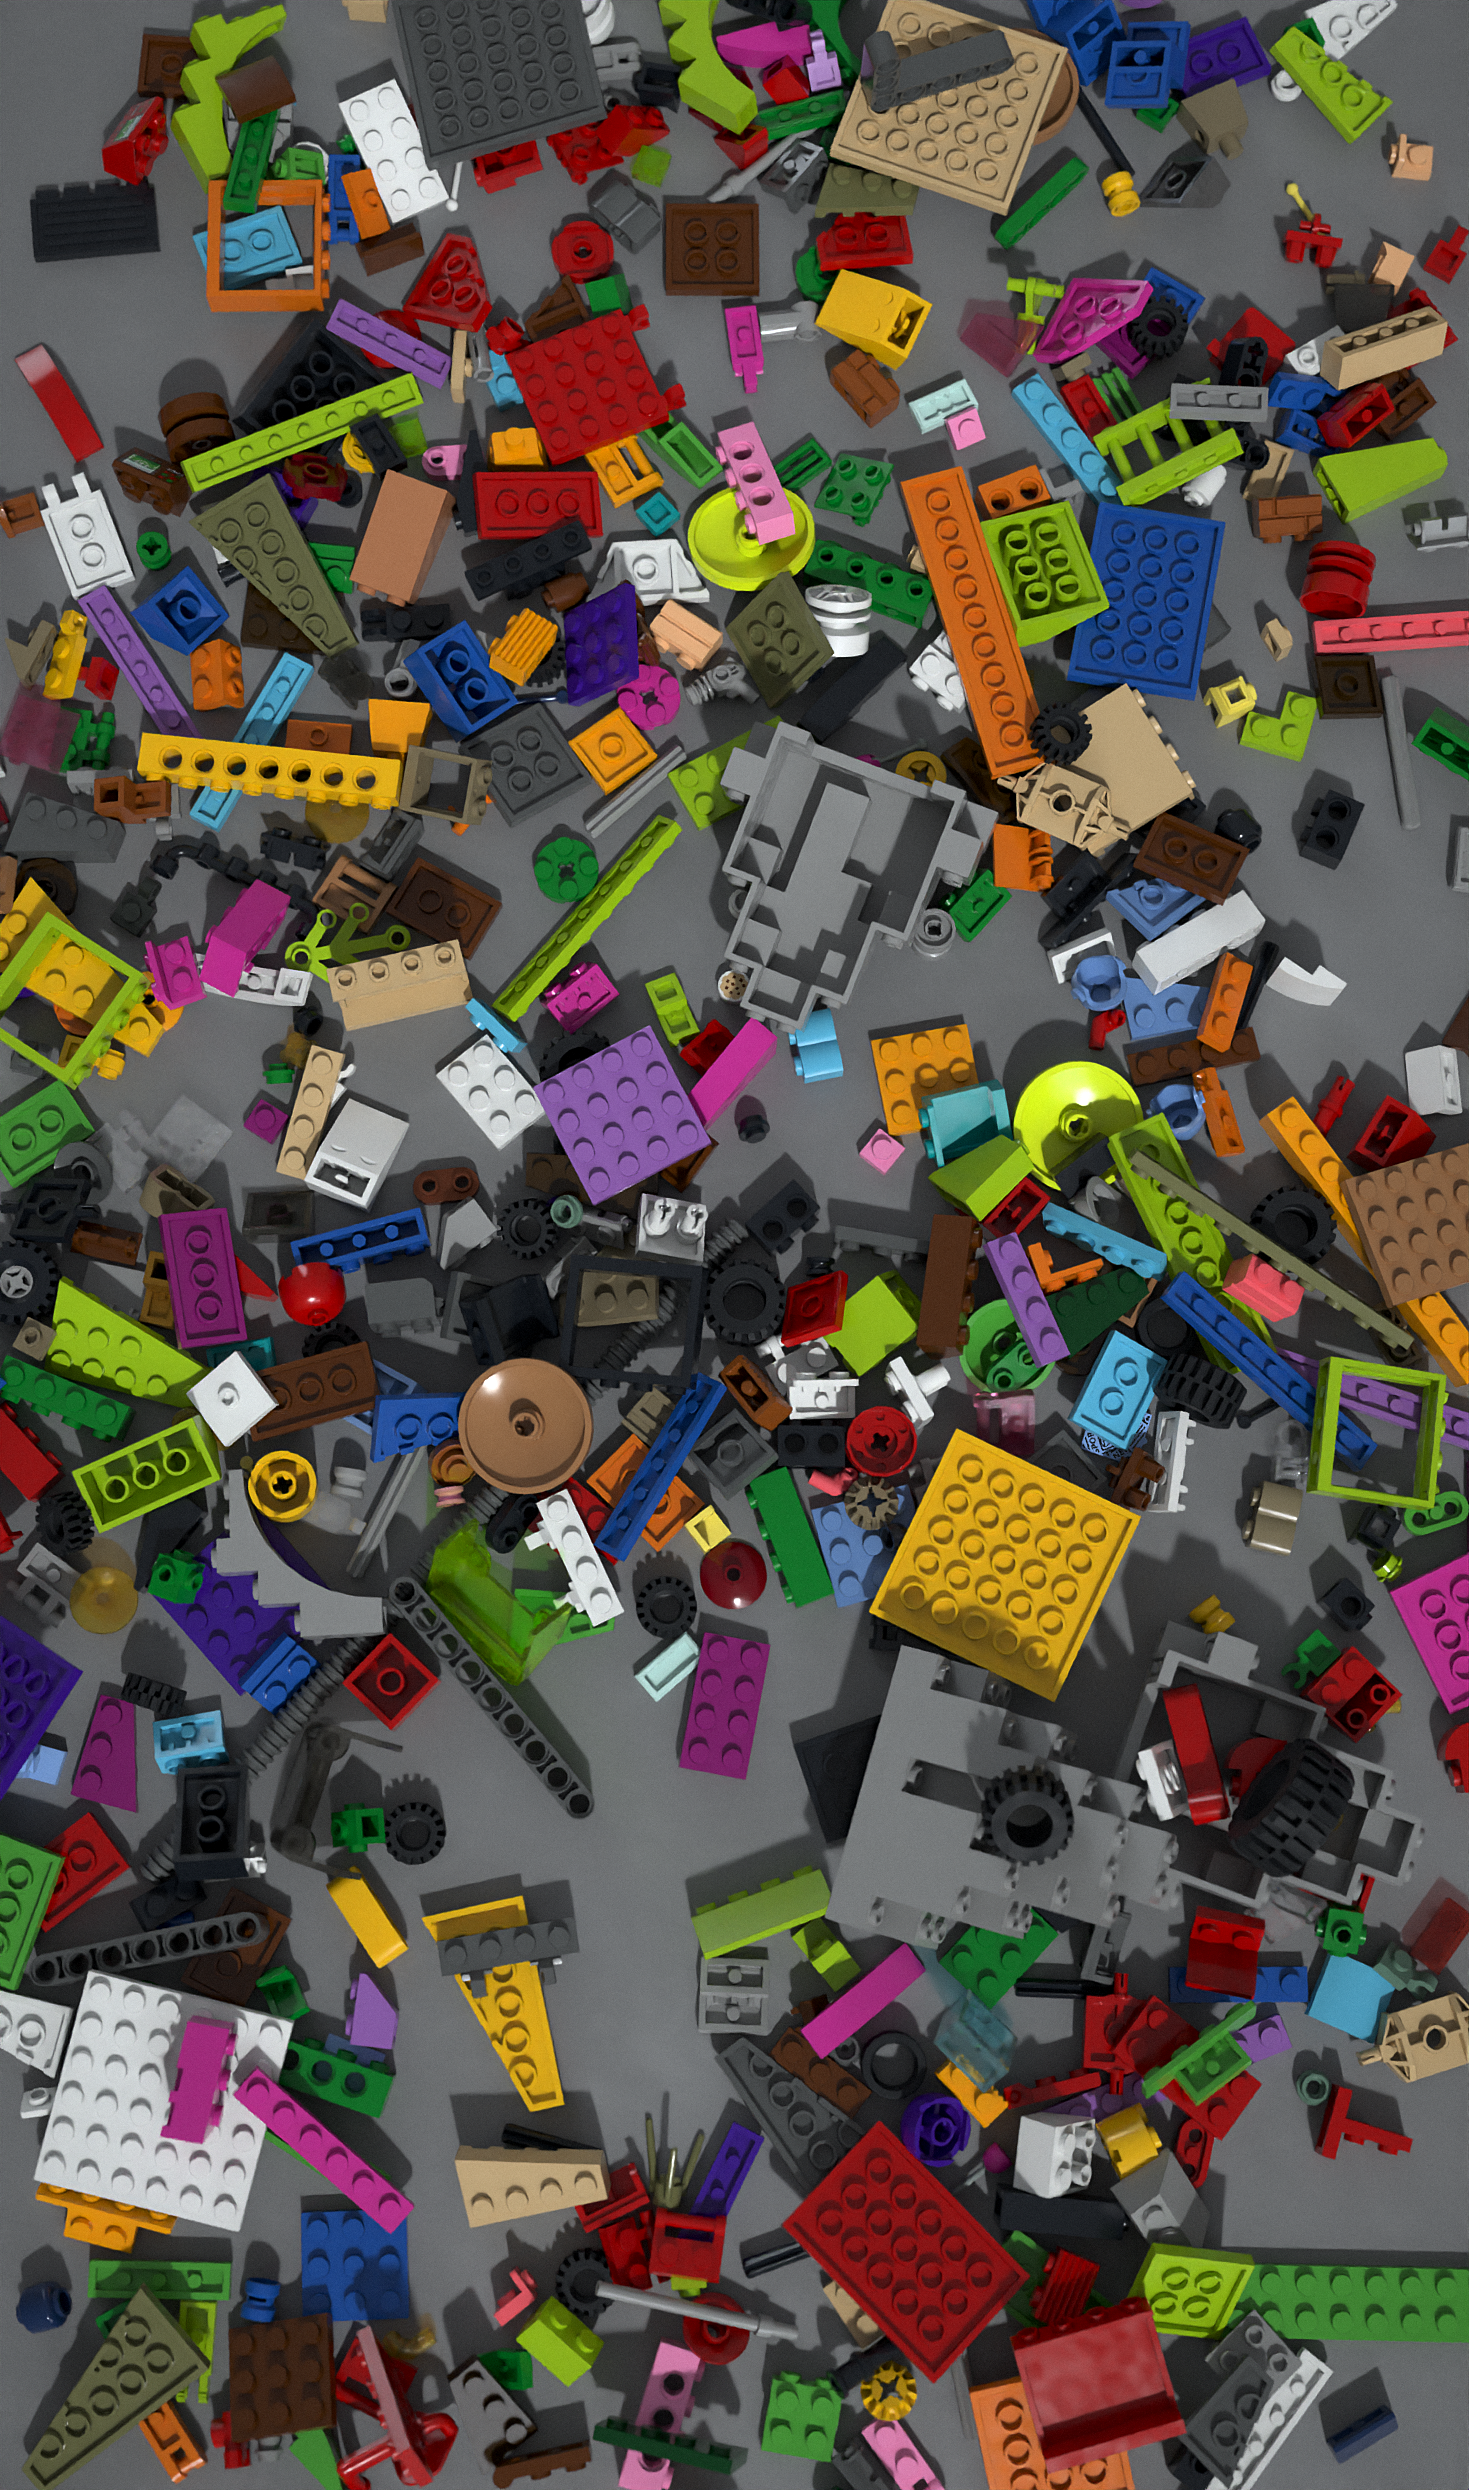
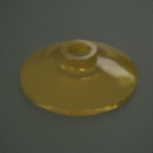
M341 781L327 782V784L335 786ZM326 799L325 803L307 801L305 807L306 822L312 833L323 841L334 844L349 842L358 837L366 828L370 816L369 804L358 803V806H345L340 804L339 800ZM334 804L342 806L341 810L337 813L330 811L331 806Z
M109 1566L96 1567L82 1574L74 1583L69 1597L70 1611L75 1621L83 1629L95 1634H110L124 1628L132 1620L138 1607V1591L133 1588V1580L120 1569ZM100 1593L108 1594V1601L104 1604H98L96 1601Z

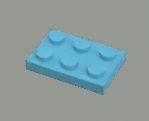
M280 205L225 224L224 290H234L285 272V269L303 265L302 258ZM208 231L192 236L206 274Z
M1111 1330L1067 1419L1120 1450L1127 1451L1155 1395L1153 1390L1168 1360L1118 1331Z

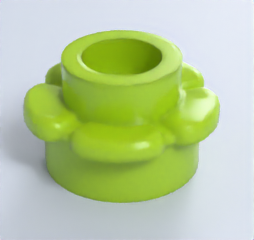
M1386 1551L1384 1557L1376 1559L1371 1570L1376 1574L1377 1581L1384 1582L1387 1580L1392 1582L1397 1579L1403 1571L1401 1566L1402 1557H1397L1392 1552Z

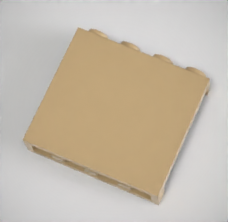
M1126 683L1078 713L1080 716L1084 714L1088 716L1085 724L1091 723L1092 729L1089 732L1093 734L1092 739L1089 742L1088 748L1075 762L1073 761L1067 766L1063 763L1060 767L1109 788L1112 798V817H1114L1116 822L1131 827L1132 832L1186 798L1194 799L1195 797L1191 789L1196 785L1187 770L1180 772L1175 762L1179 760V757L1171 743L1169 742L1164 745L1158 735L1163 731L1155 717L1147 718L1142 710L1146 703L1137 688L1131 692ZM1058 725L1050 730L1052 736L1057 741L1064 744L1070 743V735L1062 726ZM1067 795L1057 797L1064 810L1067 811L1072 805L1071 798ZM1111 833L1105 834L1091 844L1088 850L1096 859L1105 853L1104 849L1121 838Z
M458 939L326 969L333 1002H338L341 1007L347 1031L468 1004L473 998Z

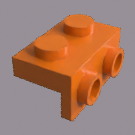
M222 639L196 647L190 653L194 710L203 713L224 705H230L237 709L244 707L240 648Z

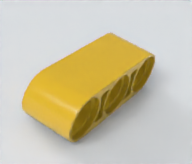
M355 1864L326 1884L331 1897L378 1968L381 1969L409 1949L403 1935Z

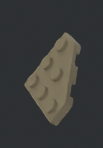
M633 1225L629 1233L623 1234L624 1249L606 1245L596 1255L597 1257L659 1262L657 1260L635 1257L637 1225ZM584 1272L578 1328L659 1319V1279ZM567 1291L560 1294L559 1325L562 1329Z

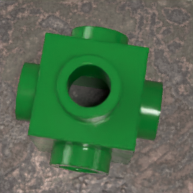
M174 1549L173 1554L159 1553L158 1559L152 1567V1578L147 1593L173 1603L193 1604L196 1593L203 1582L202 1573L205 1564L193 1560L194 1554L179 1549Z
M365 1803L344 1804V1811L331 1813L330 1832L333 1848L347 1847V1853L368 1852L369 1844L386 1843L383 1808L365 1809Z
M1325 1899L1323 1915L1317 1916L1315 1921L1314 1936L1318 1937L1322 1948L1326 1949V1953L1337 1957H1347V1953L1357 1955L1359 1944H1365L1367 1925L1363 1924L1364 1912L1359 1905L1351 1904L1350 1906Z

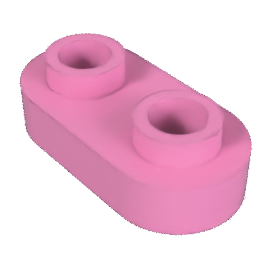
M467 445L434 446L429 448L422 457L425 475L434 481L461 480ZM435 458L443 459L440 464L432 462Z

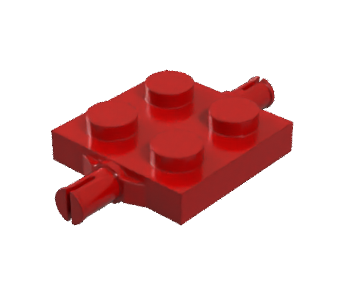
M570 1477L559 1490L552 1494L547 1491L540 1492L541 1496L538 1493L533 1494L537 1497L538 1501H542L567 1489L593 1544L613 1512L573 1477ZM540 1511L527 1527L533 1533L539 1531L537 1523L544 1520ZM594 1546L597 1554L600 1553L613 1566L618 1563L613 1556ZM557 1548L554 1549V1551H555L557 1554H559L558 1549H557Z
M1114 1973V1994L1084 1996L1081 2067L1099 2068L1110 2073V2095H1124V2074L1134 2071L1109 2050L1146 2001L1127 1995L1129 1976L1127 1973Z

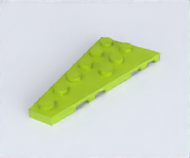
M63 1276L59 1280L51 1327L57 1331V1335L47 1351L44 1371L199 1412L186 1393L215 1369L214 1367H206L193 1359L191 1353L184 1349L179 1350L164 1341L165 1337L121 1310L115 1311L100 1302L101 1298L91 1292L87 1294L74 1286V1282Z

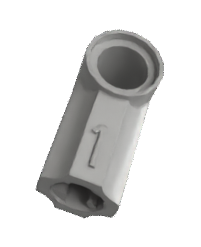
M803 301L794 304L791 309L758 313L761 342L795 339L796 342L804 344L818 341L822 337L821 328L815 325L819 315L818 304L812 301Z
M414 639L403 640L394 666L385 677V686L389 700L414 702L416 700L418 684L403 663V660L424 646L420 641ZM399 685L408 686L403 691L394 690Z

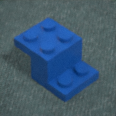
M1026 0L1038 32L1054 39L1062 47L1068 48L1067 53L1077 69L1079 85L1087 87L1109 68L1113 41H1126V35L1113 0Z
M1128 22L1126 41H1113L1104 103L1108 109L1167 108L1170 89L1183 88L1191 29L1189 22Z

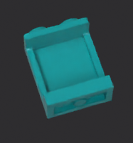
M997 1079L921 1097L923 1108L918 1109V1116L922 1129L927 1128L928 1139L924 1140V1148L927 1158H932L938 1167L945 1166V1159L965 1155L1001 1134L1014 1141L1005 1090Z

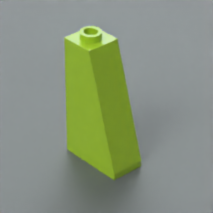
M1434 438L1324 456L1318 460L1312 473L1342 525L1441 478L1448 466V459L1445 450L1437 445Z

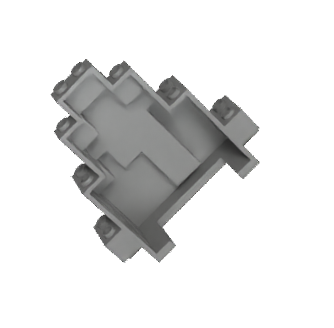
M755 721L744 750L734 747L720 785L726 792L725 795L730 797L729 800L731 802L746 807L722 868V872L728 877L727 881L731 883V886L748 892L723 956L726 960L731 961L729 967L745 974L748 973L749 969L753 970L740 1003V1007L747 1010L745 1016L752 1017L764 1023L765 1017L778 1022L776 1025L777 1029L794 1035L796 1029L802 1032L805 1031L817 997L821 998L822 996L821 1003L836 1009H840L841 1004L849 1007L862 972L866 973L878 940L881 939L883 944L901 950L903 945L910 948L923 914L930 906L940 878H943L942 881L957 888H961L962 883L970 886L982 853H985L993 834L999 813L968 801L965 790L938 780H934L932 787L818 745L815 743L811 732L779 721L777 729Z
M1170 1620L1163 1622L1110 1779L1145 1789V1797L1151 1793L1147 1780L1141 1779L1137 1769L1136 1760L1140 1759L1138 1752L1172 1739L1179 1760L1163 1691L1197 1683L1224 1782L1231 1817L1195 1826L1190 1809L1174 1818L1160 1821L1158 1814L1154 1815L1149 1807V1803H1147L1146 1812L1142 1818L1139 1817L1138 1824L1166 1831L1177 1836V1857L1173 1864L1170 1863L1166 1876L1169 1878V1888L1165 1898L1160 1899L1159 1905L1119 1894V1896L1168 1913L1170 1906L1174 1908L1179 1900L1181 1887H1178L1177 1884L1181 1882L1241 1905L1260 1909L1261 1903L1266 1904L1270 1897L1272 1884L1268 1882L1271 1878L1292 1887L1304 1889L1341 1904L1351 1906L1352 1900L1356 1901L1362 1891L1363 1881L1360 1880L1361 1874L1402 1887L1404 1881H1409L1414 1868V1862L1410 1861L1414 1848L1418 1849L1425 1834V1829L1421 1828L1424 1820L1384 1805L1385 1800H1390L1395 1790L1396 1781L1392 1779L1395 1771L1318 1743L1351 1769L1355 1780V1786L1352 1788V1798L1347 1803L1348 1807L1340 1817L1339 1824L1335 1830H1332L1327 1837L1328 1839L1324 1845L1320 1846L1315 1852L1316 1854L1310 1860H1307L1299 1870L1293 1871L1291 1875L1283 1876V1878L1270 1877L1235 1851L1229 1843L1227 1833L1229 1832V1822L1232 1821V1814L1238 1807V1805L1233 1804L1234 1797H1229L1231 1776H1236V1770L1223 1768L1226 1755L1237 1743L1249 1738L1263 1737L1287 1740V1744L1289 1742L1293 1743L1298 1738H1308L1316 1741L1317 1736L1322 1737L1327 1726L1328 1718L1324 1717L1326 1708L1247 1679L1249 1674L1254 1675L1259 1664L1260 1655L1256 1654L1258 1645L1220 1631L1204 1634Z
M901 1645L825 1918L937 1950L938 1945L945 1938L947 1930L946 1918L1023 1939L1024 1933L1028 1932L1032 1923V1913L1030 1912L1032 1905L1110 1928L1111 1922H1115L1119 1914L1120 1902L1117 1901L1119 1894L1159 1905L1160 1899L1165 1898L1169 1888V1878L1166 1877L1169 1865L1174 1863L1178 1853L1177 1836L1166 1831L1138 1824L1139 1817L1142 1818L1147 1809L1148 1799L1145 1797V1789L1069 1766L1070 1762L1075 1760L1078 1753L1077 1734L1060 1726L1021 1716L1003 1709L1009 1704L1011 1698V1682L989 1670L951 1661L938 1654ZM1019 1765H1025L1026 1770H1032L1033 1765L1041 1767L1042 1774H1045L1047 1770L1054 1773L1056 1781L1060 1779L1069 1793L1074 1815V1833L1072 1838H1067L1068 1847L1065 1851L1058 1849L1059 1856L1054 1860H1051L1050 1857L1044 1858L1045 1864L1037 1866V1861H1031L1030 1867L1022 1866L1020 1860H1016L1015 1864L1007 1862L1006 1854L1000 1858L995 1853L994 1846H989L986 1833H984L981 1801L984 1800L986 1787L992 1788L991 1780L996 1775L999 1778H1003L1004 1770L1010 1768L1012 1772H1016ZM1024 1805L1016 1808L1009 1815L1008 1820L1019 1826H1031L1040 1822L1047 1814V1811L1036 1805Z

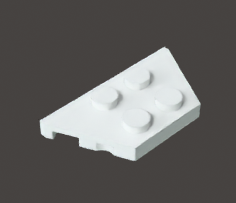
M677 539L613 542L607 554V560L599 571L592 593L587 598L588 602L616 588L624 580H629L632 582V585H635V592L641 598L644 606L665 605L669 599L678 604L709 602V592L707 588L703 587L691 562L684 556V551Z

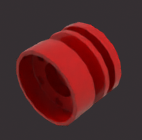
M1330 540L1313 545L1310 549L1309 562L1306 566L1308 576L1303 581L1299 598L1301 607L1309 613L1331 620L1354 619L1363 616L1370 594L1368 585L1373 580L1372 572L1376 565L1375 555L1367 548L1346 541Z
M875 1406L864 1410L850 1422L845 1433V1452L848 1461L857 1471L867 1476L885 1478L901 1472L911 1463L917 1450V1434L913 1423L904 1413L892 1407ZM874 1434H877L879 1437L886 1436L888 1442L884 1444L886 1449L884 1452L879 1448L873 1449L871 1447V1443L874 1442Z

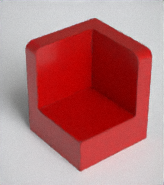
M788 54L764 72L762 86L778 106L803 100L809 96L810 81Z

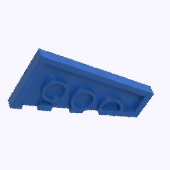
M467 1392L376 1395L370 1450L372 1462L384 1461L385 1457L400 1453L401 1456L415 1452V1448L429 1444L437 1446L447 1439L459 1436V1412Z

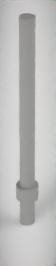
M846 90L844 96L848 105L852 94ZM818 128L788 135L738 175L733 174L723 181V186L706 199L707 203L721 204L730 196L736 197L744 190V186L776 162L796 138L804 140Z
M598 2281L595 2288V2295L751 2330L756 2336L769 2338L773 2335L791 2340H796L798 2336V2326L774 2321L773 2316L758 2313L756 2316L603 2281Z

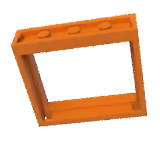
M209 180L206 297L211 312L324 311L325 299L330 298L329 279H325V270H330V251L325 250V241L331 240L330 221L325 220L326 212H331L330 194H325L322 180H264L258 205H314L313 290H224L226 210H224L223 197L228 180Z

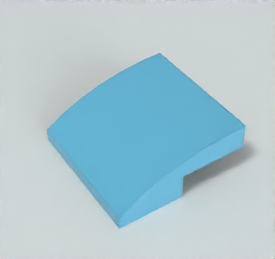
M1327 1954L1304 2014L1374 2044L1381 2013L1386 2012L1395 1987L1366 1964L1350 1957H1337Z

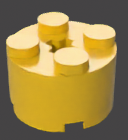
M284 1450L271 1452L263 1456L254 1466L248 1482L249 1495L255 1507L263 1516L274 1522L289 1523L301 1519L311 1511L318 1497V1481L311 1464L300 1455ZM280 1480H285L287 1484L293 1483V1485L288 1487V1493L275 1492V1489L279 1488L278 1482Z
M1140 2103L1132 2105L1095 2124L1105 2150L1107 2149L1111 2163L1120 2181L1158 2158V2153L1162 2151V2149L1156 2150L1162 2144L1154 2127L1145 2126V2123L1149 2121Z

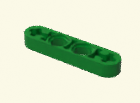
M1077 156L1071 159L1004 222L997 231L995 240L1006 250L1012 248L1081 183L1088 173L1089 167Z

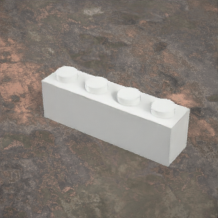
M1244 890L1235 895L1229 893L1223 906L1216 903V906L1207 911L1201 909L1194 913L1189 921L1182 926L1175 924L1168 928L1162 937L1156 941L1150 942L1147 940L1138 946L1132 966L1153 996L1218 959L1224 953L1230 952L1260 934L1266 920Z

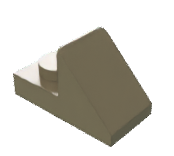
M41 620L38 628H34L29 634L27 647L5 637L17 676L24 688L29 691L35 685L59 636L54 625L44 620Z

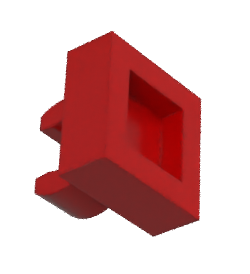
M92 657L90 667H80L77 680L86 681L84 687L101 700H112L119 670L103 657Z

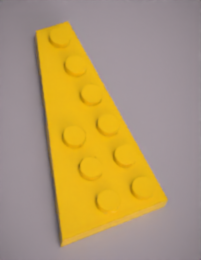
M32 877L29 878L13 903L12 911L7 913L0 923L1 974H3L47 911L77 930ZM61 935L56 943L52 944L51 950L39 967L36 966L30 974V979L24 987L94 1027L125 983L108 964ZM140 1003L136 1004L129 1013L130 1019L127 1025L121 1031L117 1030L112 1038L148 1058L165 1032V1029L147 1008Z
M524 1895L421 1918L436 1944L439 1940L529 1925ZM530 1961L493 1967V1973L485 1974L488 1996L474 1999L470 1981L462 1982L461 1973L454 1974L458 1985L480 2024L485 2029L494 2049L499 2054L529 2111L533 2112L564 2105L565 2101L538 1966H530Z

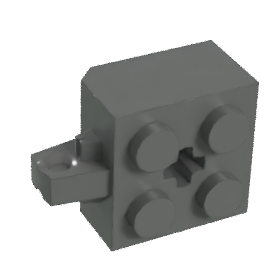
M424 1277L365 1284L368 1324L375 1334H381V1338L401 1336V1331L414 1330V1334L434 1332V1327H441V1319H443L448 1291L435 1290L434 1286Z

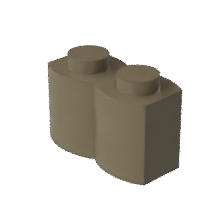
M162 1164L149 1174L138 1201L145 1211L156 1218L162 1214L213 1209L215 1204L214 1198L206 1190L189 1183L181 1172L166 1164Z
M1268 1481L1259 1482L1258 1487L1253 1486L1249 1497V1506L1253 1507L1251 1520H1245L1242 1529V1539H1246L1245 1547L1283 1557L1289 1556L1301 1508L1303 1490Z

